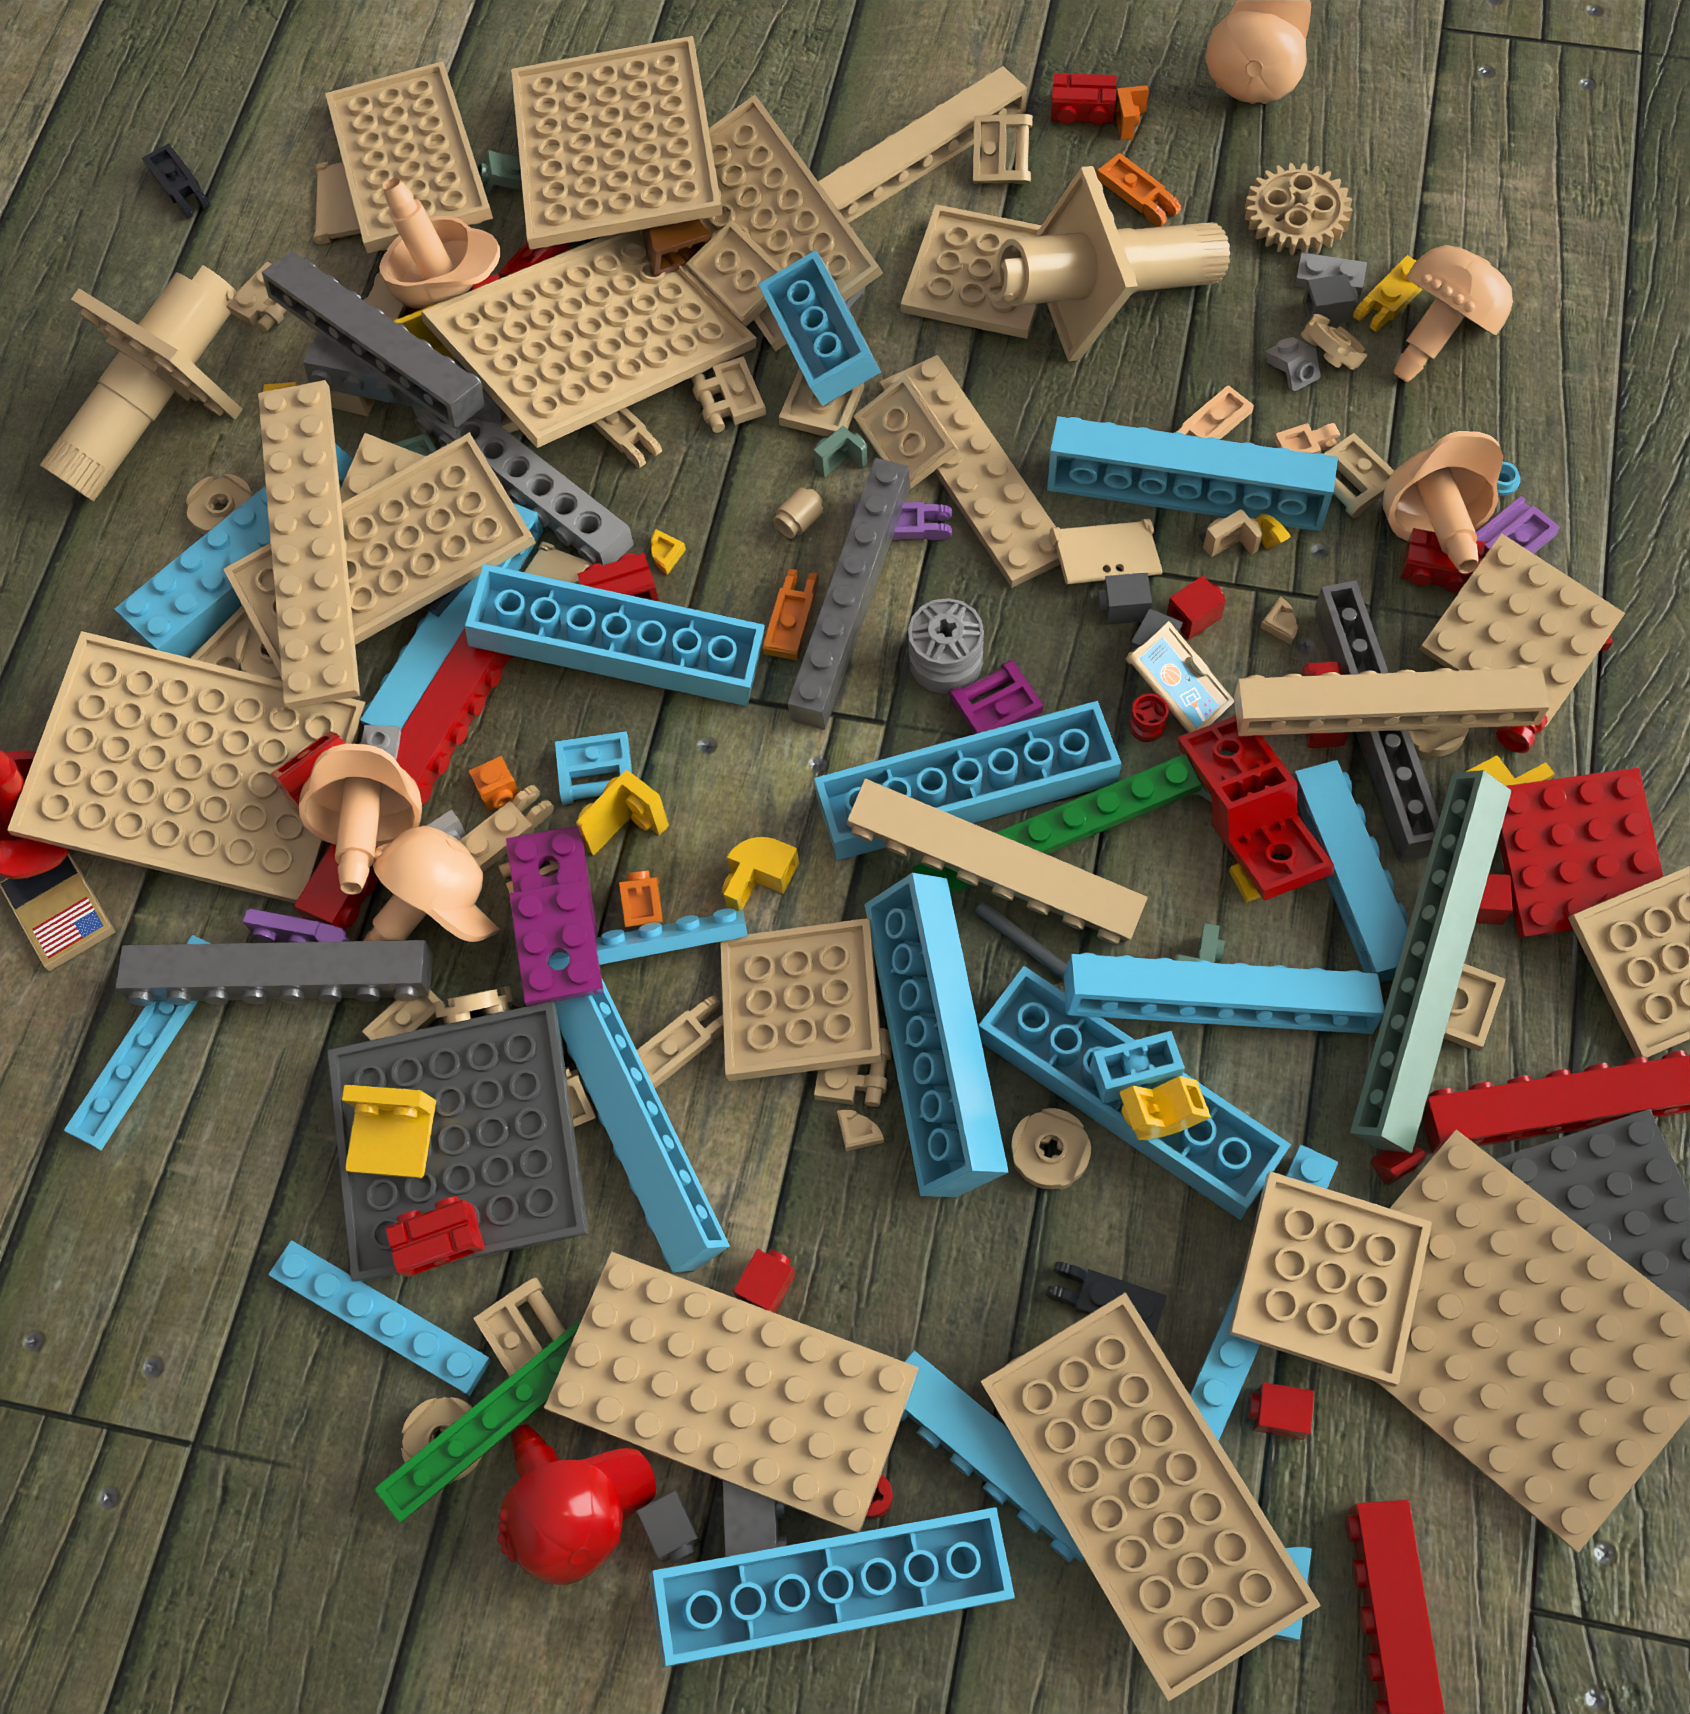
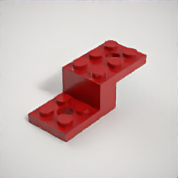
M1235 715L1178 737V748L1182 754L1187 755L1194 771L1211 794L1212 826L1264 901L1334 874L1333 862L1297 814V782L1262 735L1238 736ZM1228 750L1229 752L1236 754L1231 756L1221 755L1220 752ZM1281 853L1282 855L1290 856V858L1276 860L1272 856Z

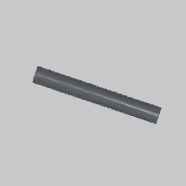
M982 901L975 910L976 914L1064 981L1067 964L988 903Z

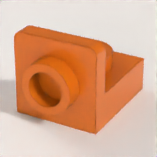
M1146 85L1117 88L1114 115L1120 140L1133 139L1134 127L1139 125L1140 114L1146 112L1149 95L1148 86Z
M502 755L469 770L488 811L494 808H501L509 801L512 802L519 793Z
M649 870L627 873L628 880L619 882L625 927L663 922L658 886L659 877H650Z

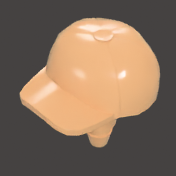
M1236 0L1229 14L1213 28L1207 43L1205 60L1209 75L1216 83V87L1223 89L1231 97L1250 104L1255 102L1266 104L1279 100L1293 91L1302 78L1307 63L1306 37L1311 15L1310 0Z
M398 177L390 178L383 184L388 207L392 209L390 217L400 235L386 249L387 252L382 257L379 269L386 286L399 302L405 306L422 310L425 307L445 302L467 293L473 284L483 281L490 275L500 258V246L492 234L470 228L459 218L451 216L429 218L421 202L413 199L412 192Z
M1443 245L1433 248L1422 255L1413 264L1405 278L1435 296L1436 299L1406 340L1409 345L1401 353L1393 374L1407 383L1424 369L1423 366L1429 358H1436L1464 317H1467L1492 334L1497 335L1504 326L1513 303L1512 288L1505 277L1492 267L1491 263L1460 247Z
M1457 431L1447 434L1432 447L1417 453L1400 465L1387 480L1382 500L1383 510L1396 536L1408 541L1413 528L1435 532L1442 551L1448 554L1449 559L1461 573L1467 574L1476 570L1478 567V550L1475 531L1486 524L1494 513L1499 501L1497 481L1503 462V454L1499 443L1490 435L1481 432Z
M342 744L322 752L315 761L311 776L303 785L299 800V817L303 826L316 837L336 844L335 860L339 864L337 869L340 887L344 893L351 895L362 891L369 874V867L374 863L376 846L388 844L395 840L402 832L419 827L422 813V802L416 782L386 751L364 744Z
M420 826L408 829L392 842L376 848L373 863L374 872L381 883L394 895L373 919L374 928L368 931L364 941L406 940L426 914L431 916L450 933L468 942L482 941L496 935L501 930L475 905L482 889L483 872L468 849L456 838L436 828Z

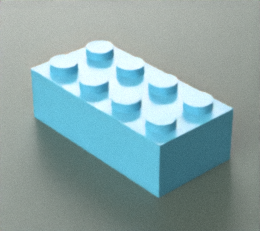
M817 250L758 284L810 389L822 406L881 373L836 283Z

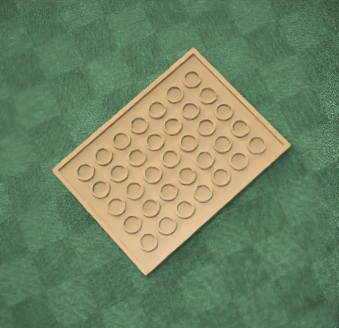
M693 36L511 69L526 234L530 250L723 215Z
M643 230L600 237L422 311V322L468 373H473L479 378L483 389L536 448L712 368V366L752 350L756 347L757 338L685 265L679 267L678 270L666 274L664 272L657 277H653L650 274Z
M81 631L7 831L11 835L296 903L315 872L324 840L316 837L303 826L299 817V811L293 807L270 774L328 731L337 733L345 744H355L362 724L360 719L363 716L366 702L346 698L288 709L284 704L282 681Z
M1456 1129L1390 1207V1209L1431 1221L1432 1225L1399 1385L1392 1387L1379 1382L1376 1383L1576 1553H1579L1690 1416V1312Z

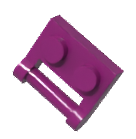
M1013 660L1001 664L1000 670L962 689L956 687L948 692L951 703L956 710H959L974 734L1025 721L1043 712L1044 705ZM1007 681L1012 684L973 705L970 703V700Z

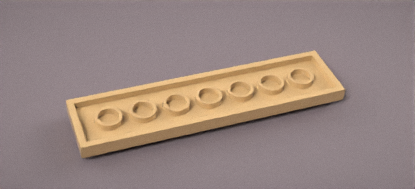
M936 355L880 381V391L883 392L906 373L958 448L959 452L934 472L1011 588L1060 565L1056 547L1052 546L1050 539V529L1056 526L940 357Z

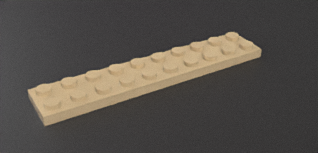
M326 380L258 393L284 704L288 709H294L360 696L330 387Z

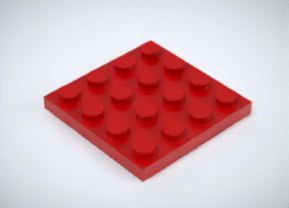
M1639 768L1506 786L1512 791L1498 842L1505 875H1511L1512 908L1519 939L1574 931L1568 919L1569 916L1664 877Z

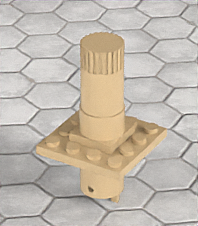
M1081 167L1034 237L1011 238L1002 244L997 259L998 282L988 283L985 291L991 300H1005L1011 306L1047 303L1068 362L1079 361L1131 294L1139 291L1215 284L1221 281L1222 277L1226 275L1225 272L1228 270V263H1230V245L1228 237L1225 235L1226 232L1222 230L1220 225L1218 226L1214 222L1144 229H1117L1113 214L1109 210L1103 194L1102 184L1097 178L1094 167Z
M202 265L192 280L176 272L137 325L78 288L71 300L82 308L79 314L96 327L100 324L97 330L107 337L106 342L118 353L97 381L98 384L40 463V466L94 502L151 421L157 418L174 393L187 401L191 398L197 402L199 399L204 402L203 405L219 417L224 412L236 420L243 409L195 366L197 360L230 316L231 312L227 307L236 296V290L204 265Z

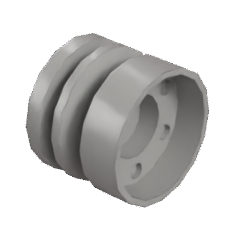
M946 598L933 600L922 605L915 612L908 627L910 671L917 683L929 691L948 694L950 690L956 687L962 689L972 684L979 677L983 665L984 630L982 620L976 610L963 601Z

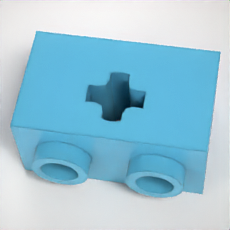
M1172 1031L1094 1051L1090 1066L1102 1104L1121 1099L1119 1092L1131 1086L1153 1089L1178 1076L1182 1077L1185 1069Z

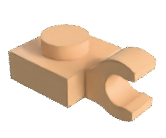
M1306 423L1276 433L1275 443L1277 448H1288L1293 451L1306 453H1321V450L1328 451L1338 444L1335 438L1339 437L1340 433L1335 423L1327 424L1313 431L1309 424Z

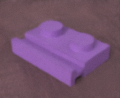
M1520 496L1477 531L1476 535L1478 541L1485 542L1484 555L1487 554L1501 533L1534 554L1557 535L1560 526L1534 505L1532 507L1524 502L1525 498Z

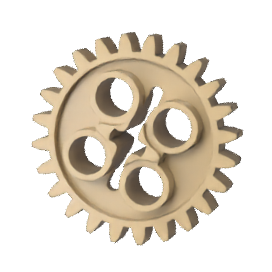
M1290 163L1288 170L1284 171L1278 165L1275 174L1267 170L1265 171L1264 179L1257 177L1255 186H1250L1245 204V220L1250 221L1249 230H1257L1256 239L1267 238L1266 247L1271 246L1273 243L1278 244L1277 252H1281L1284 247H1288L1290 255H1294L1296 249H1301L1302 253H1308V249L1312 247L1317 253H1320L1322 244L1331 248L1333 240L1340 241L1342 233L1347 231L1353 210L1350 208L1352 198L1347 197L1348 188H1339L1340 178L1331 181V172L1328 171L1321 175L1319 174V166H1316L1312 171H1308L1306 163H1303L1301 169L1296 170L1293 163Z

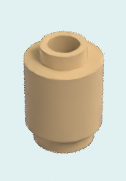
M798 488L777 509L776 516L773 518L774 525L788 538L792 539L796 535H801L823 513L822 498L813 489Z

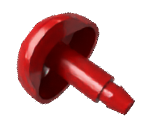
M0 749V876L22 879L50 871L61 864L69 852L68 848L14 836L7 831L36 751L18 750L4 753Z
M520 1425L511 1433L514 1458L517 1461L516 1471L520 1480L510 1488L503 1499L499 1512L501 1521L498 1524L500 1533L497 1536V1542L501 1545L502 1554L508 1555L510 1562H516L528 1575L544 1584L569 1585L579 1582L590 1576L614 1552L620 1541L622 1521L636 1513L637 1510L648 1505L655 1498L656 1484L654 1473L647 1458L638 1450L630 1448L608 1451L584 1460H559L553 1447L546 1445L545 1440L530 1425Z

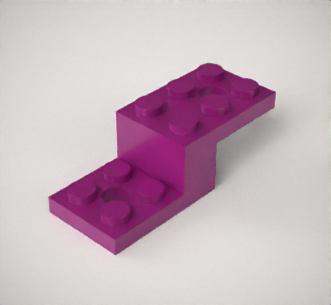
M573 826L506 838L514 893H509L526 1006L604 993L595 935L598 934L584 843L578 827ZM546 861H554L559 864V870L555 875L545 877L539 873L541 865ZM558 952L566 953L570 957V961L564 969L554 970L549 967L551 956Z

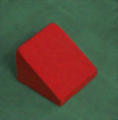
M1415 1146L1412 1153L1385 1150L1373 1157L1370 1163L1383 1183L1390 1185L1418 1169L1425 1161L1427 1154L1424 1150Z

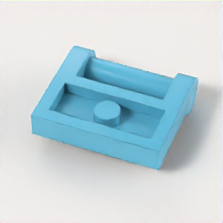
M627 731L555 742L562 805L574 804V800L601 796L610 781L572 785L571 778L620 771L621 775L626 769L632 773Z

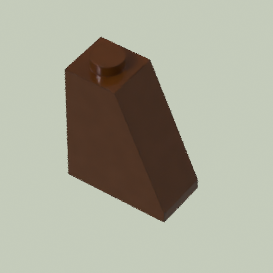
M699 219L643 230L650 274L653 277H657L661 273L665 272L666 274L678 270L679 267L684 266L711 240V233Z

